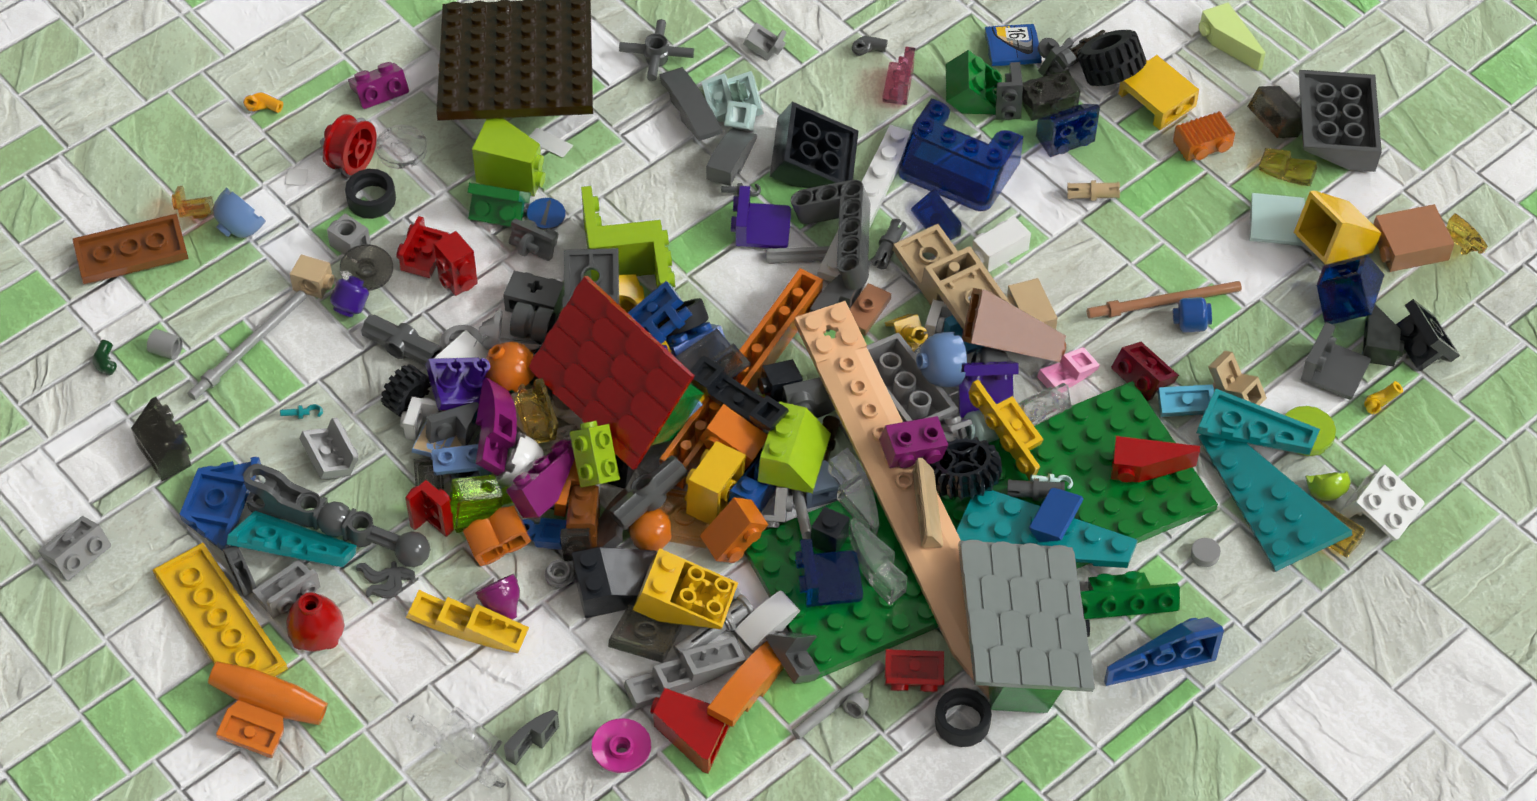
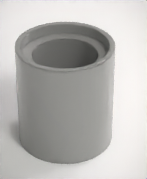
M154 329L147 341L148 352L172 360L178 358L183 347L182 337L159 329Z

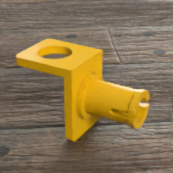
M906 314L885 322V326H894L895 333L899 332L914 353L920 352L924 341L928 338V334H924L927 330L921 326L918 314Z

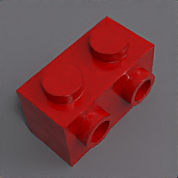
M457 231L434 242L438 277L445 289L449 288L457 296L464 291H469L478 284L474 250Z

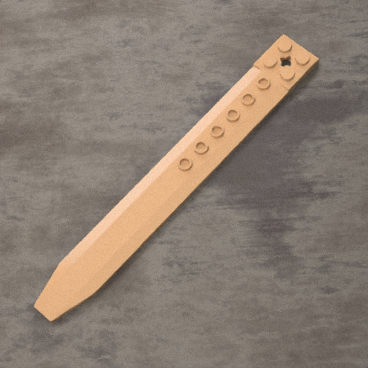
M846 301L795 317L794 324L953 657L974 681L958 550L960 538L937 493L943 547L923 548L921 546L912 472L914 465L908 468H889L879 441L885 425L901 423L903 421L867 349V344ZM826 330H834L836 332L835 338L831 339L829 335L825 336L824 333H826ZM977 685L989 699V686Z

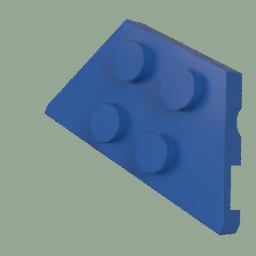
M251 457V462L234 465V462L231 461L222 463L219 466L198 468L180 511V518L184 523L222 551L224 548L229 547L227 545L228 534L237 527L250 493L244 485L243 474L249 466L261 464L259 457ZM256 475L253 476V477L251 478V480L254 481L255 478H256Z

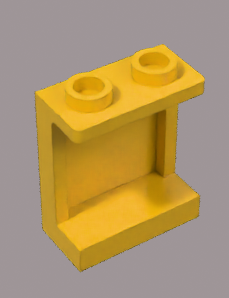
M1155 55L1151 59L1146 60L1147 63L1142 70L1134 76L1119 82L1118 94L1124 97L1130 93L1155 114L1153 125L1157 129L1162 130L1196 107L1199 89L1161 57Z

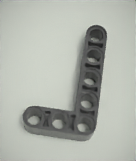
M849 180L802 189L794 193L791 197V204L800 223L812 224L839 218L837 269L847 289L857 290L863 287L868 278L871 205L863 183L859 180Z

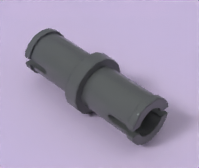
M892 219L886 234L881 236L879 240V248L871 261L874 266L880 261L877 267L879 269L887 268L894 253L892 250L893 244L899 242L907 228L904 221L898 227L901 222L900 219Z
M1034 478V481L1008 479V496L1033 498V501H1039V498L1047 496L1051 488L1065 490V482L1063 481L1046 482L1039 481V478Z

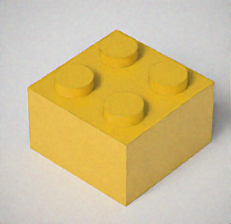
M718 441L714 443L710 450L706 449L701 456L698 467L696 469L692 468L686 478V484H688V490L685 495V501H687L686 514L710 525L728 505L730 490L743 476L746 455Z

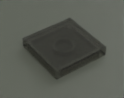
M628 605L609 638L608 647L663 663L682 629V624L659 622L634 611V606Z

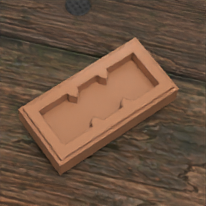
M869 283L850 308L856 324L864 336H866L891 300V293Z

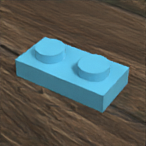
M1213 384L1159 387L1157 393L1160 416L1204 414L1214 394Z

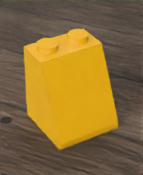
M1315 190L1309 192L1293 232L1325 265L1373 253L1381 235V232L1349 201Z

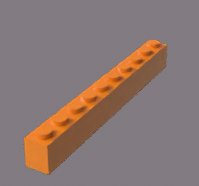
M800 268L725 369L726 375L754 392L758 387V378H761L762 366L775 363L798 332L794 324L795 317L810 312V308L822 292L823 279ZM706 396L702 402L703 405L688 419L660 457L659 465L672 455L684 465L688 471L687 476L692 468L696 469L700 464L702 454L708 449L699 438L721 406ZM687 476L683 478L676 486L684 489V487L687 485Z

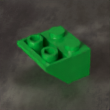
M967 50L946 63V102L962 114L996 115L997 83L1002 82V76L998 70L990 67L982 58Z

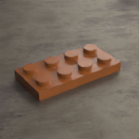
M177 213L72 238L83 284L189 259Z

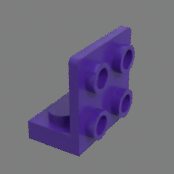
M1003 361L962 364L961 372H966L964 380L958 386L960 417L964 418L968 412L979 410V408H975L972 405L968 394L972 382L977 379L996 404L1011 396L1014 397L1013 375L1019 374V363Z

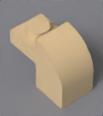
M1224 351L1208 366L1214 380V391L1219 389L1257 405H1261L1267 399L1259 377L1242 374L1233 352Z

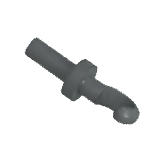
M743 184L721 186V193H737L739 196V189ZM755 184L757 192L750 191L751 197H756L761 193V187L758 184Z

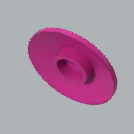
M625 718L610 720L600 726L595 732L592 739V753L596 762L608 771L615 773L631 772L642 766L648 759L651 752L650 735L640 723ZM619 748H625L627 750L623 753L617 752Z

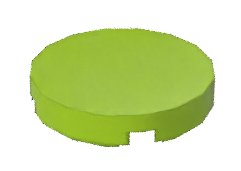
M1299 406L1285 414V416L1320 429L1310 455L1297 454L1305 456L1320 455L1332 446L1336 427L1334 421L1326 412L1316 407Z

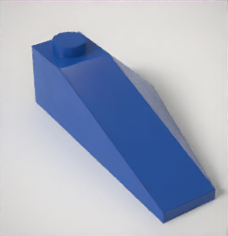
M1209 617L1201 619L1190 618L1107 666L1104 683L1106 686L1216 661L1224 633L1223 627Z

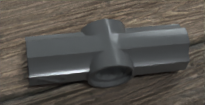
M369 315L361 329L362 336L383 345L390 355L398 359L408 357L425 366L428 359L435 358L442 351L440 345L419 336L412 326L406 323L395 325L377 315Z
M671 455L652 473L637 477L630 486L631 491L609 509L610 516L622 529L626 530L646 511H654L661 507L666 501L665 494L685 478L688 471L676 457Z

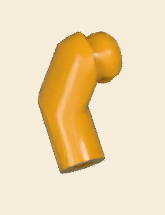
M262 92L248 95L243 101L246 109L254 112L268 108L279 113L283 108V101Z

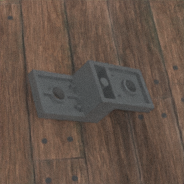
M618 248L564 250L565 296H562L563 308L572 297L576 286L589 270H595L599 273V279L595 283L620 305Z

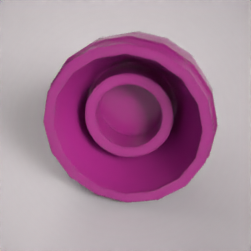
M514 574L508 575L476 591L477 599L480 600L483 607L512 620L515 619L520 598L517 577Z

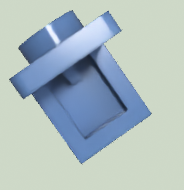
M479 444L432 450L435 475L479 471L482 486L492 485L491 474L493 473L475 464Z

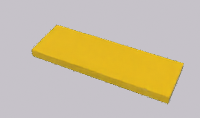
M203 542L152 570L154 576L213 664L218 661L253 668L274 677L288 669L286 662Z

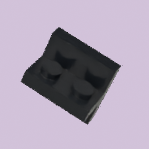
M1414 299L1405 304L1410 314L1396 325L1401 329L1400 340L1405 342L1404 349L1418 370L1422 371L1442 356L1451 362L1460 356L1433 313Z

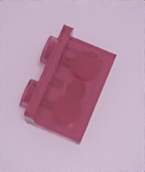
M905 47L904 57L899 56L898 63H889L882 98L883 102L907 105L914 71L916 48Z

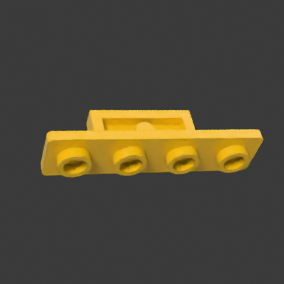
M978 379L972 382L968 392L972 405L975 408H979L984 415L987 426L994 430L1000 438V443L1004 450L1010 452L1016 460L1018 470L1030 480V476L1037 475L1040 468L1030 450L1041 445L1044 439L1013 396L996 404Z

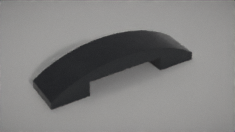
M703 356L689 370L695 375L691 382L721 407L723 404L758 428L771 431L789 412L788 408L766 395L763 398L726 375L725 368L706 356Z

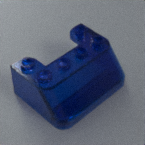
M931 98L912 126L899 162V176L907 182L975 211L990 209L1020 164L1024 136L1012 131L1003 130L997 132L989 144L945 126L950 116V109L946 104Z

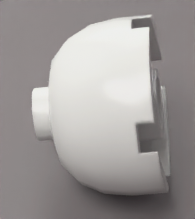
M518 432L515 445L507 453L505 472L495 476L496 483L509 488L514 484L513 480L518 475L528 472L533 467L532 463L544 456L539 444L529 436Z

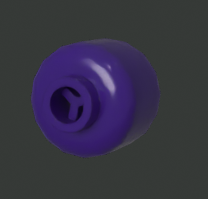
M350 275L348 280H337L330 297V302L334 306L333 310L348 317L362 313L369 296L368 289L363 286L364 281Z

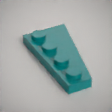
M1215 389L1196 433L1310 455L1320 429Z
M254 511L228 534L227 545L338 567H344L356 555L357 545L258 511Z

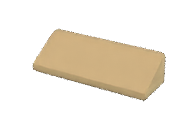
M918 458L912 472L921 546L923 548L943 547L934 470L923 458Z

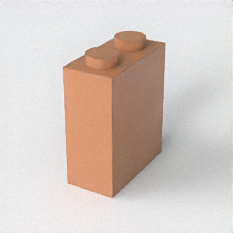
M1435 204L1377 215L1375 217L1373 225L1381 232L1377 246L1380 250L1381 260L1384 263L1386 262L1390 272L1448 261L1450 259L1454 242Z

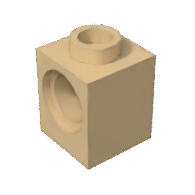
M302 254L290 272L294 291L302 290L305 294L322 299L326 291L330 290L334 284V275L332 274L329 262Z

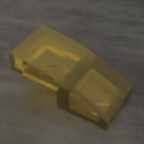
M1265 148L1259 164V170L1283 181L1311 186L1317 170V161L1291 158V151Z

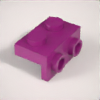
M385 62L378 65V69L370 72L367 70L360 71L354 74L353 78L348 79L350 88L358 95L363 109L409 93V87L401 67L396 63Z

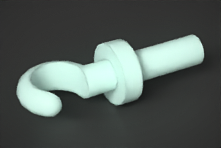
M1048 474V477L1030 476V481H1034V478H1039V481L1046 482L1065 480L1069 483L1067 489H1071L1073 486V480L1067 475H1060L1058 478H1054V474Z

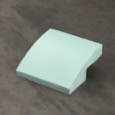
M752 71L729 79L723 73L701 81L706 101L718 122H725L728 100L733 101L729 84L736 83V80H739L740 84L745 83L748 98L744 99V103L757 106L756 116L764 114Z
M1252 193L1249 241L1302 246L1303 242L1293 232L1305 205L1304 198Z

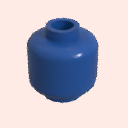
M1203 297L1180 299L1178 308H1173V323L1179 324V328L1183 333L1205 331L1208 325L1212 324L1211 303H1206Z

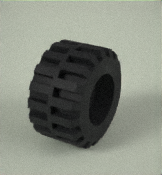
M1115 30L1099 35L1084 44L1077 53L1085 79L1091 86H1107L1122 82L1142 70L1147 63L1136 31Z

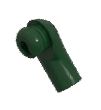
M101 340L92 358V363L100 373L104 372L110 376L117 368V364L111 361L109 357L113 344L107 340Z

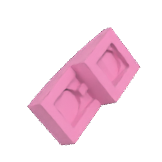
M1082 347L1064 354L1059 363L1040 369L1037 378L1052 395H1055L1084 380L1098 370L1100 365Z

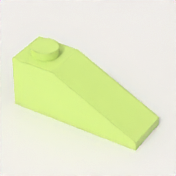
M1229 2L1202 11L1199 30L1211 45L1257 71L1262 70L1266 52Z

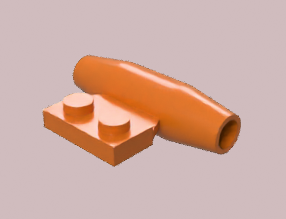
M217 661L208 679V684L237 700L227 709L216 733V738L271 759L284 733L283 718L320 725L328 706L327 702L298 685L253 668Z

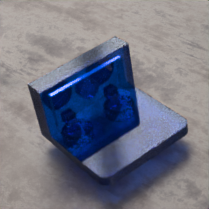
M812 539L800 540V551L795 552L796 569H801L802 576H798L800 593H805L806 607L854 603L863 600L860 569L855 551L814 554Z

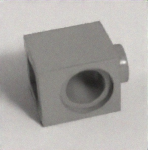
M345 213L338 220L333 221L327 229L330 246L352 261L371 245L368 228Z

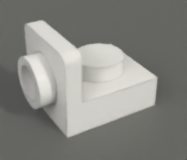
M933 299L925 324L927 331L924 334H928V338L934 334L942 333L945 318L953 315L944 301Z

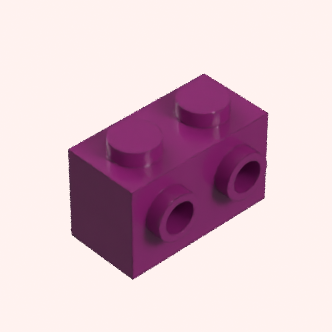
M938 416L885 425L879 438L889 468L911 467L918 458H923L928 464L935 463L942 459L948 447V442Z

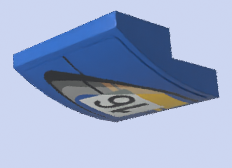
M1034 24L985 27L988 56L992 66H1006L1012 62H1020V65L1042 63V57L1038 52L1039 40Z

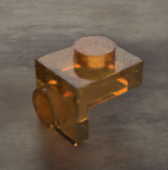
M183 185L177 186L175 194H172L173 208L178 210L179 217L192 216L194 219L204 218L212 212L214 207L212 196L186 200Z

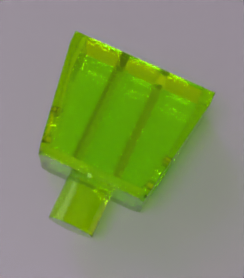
M493 475L452 479L450 506L456 533L463 532L475 520L489 518L502 505L513 503L506 491L509 487L500 488L496 477Z

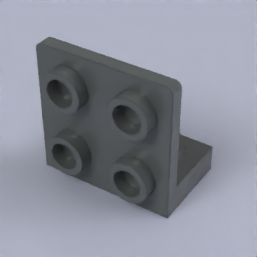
M1325 322L1305 361L1300 380L1351 400L1371 362V358L1335 344L1337 338L1333 337L1336 326Z

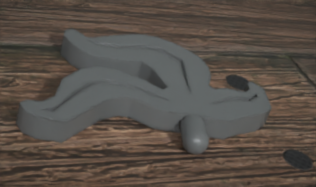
M395 561L391 562V568H385L382 571H375L366 563H359L356 566V570L362 571L367 581L376 584L368 587L366 597L375 595L390 599L402 591L401 580H411L412 584L416 582L415 572L404 567H397ZM388 578L387 582L384 585L378 584L382 581H385Z

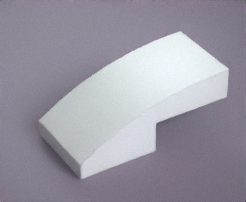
M779 591L748 615L735 631L752 650L756 651L767 641L766 637L768 634H773L776 630L782 632L800 610L783 591Z

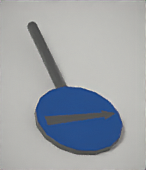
M552 198L536 199L528 208H524L523 213H527V218L534 221L537 228L542 230L557 228L565 219L563 204Z

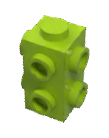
M597 421L580 424L581 430L570 432L580 487L620 480L609 424L597 426Z

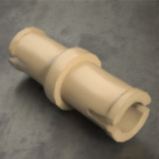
M1091 180L1090 183H1067V199L1091 198V201H1096V198H1120V182L1096 183V180Z

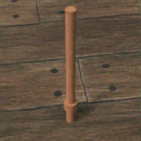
M1240 281L1124 302L1114 300L1107 302L1106 305L1087 308V316L1089 319L1106 315L1116 317L1121 316L1123 312L1178 303L1182 298H1206L1239 292L1242 290Z

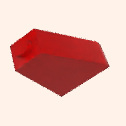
M664 688L660 698L655 697L651 706L650 713L653 714L654 727L702 772L709 774L730 726L707 714V707L710 703Z

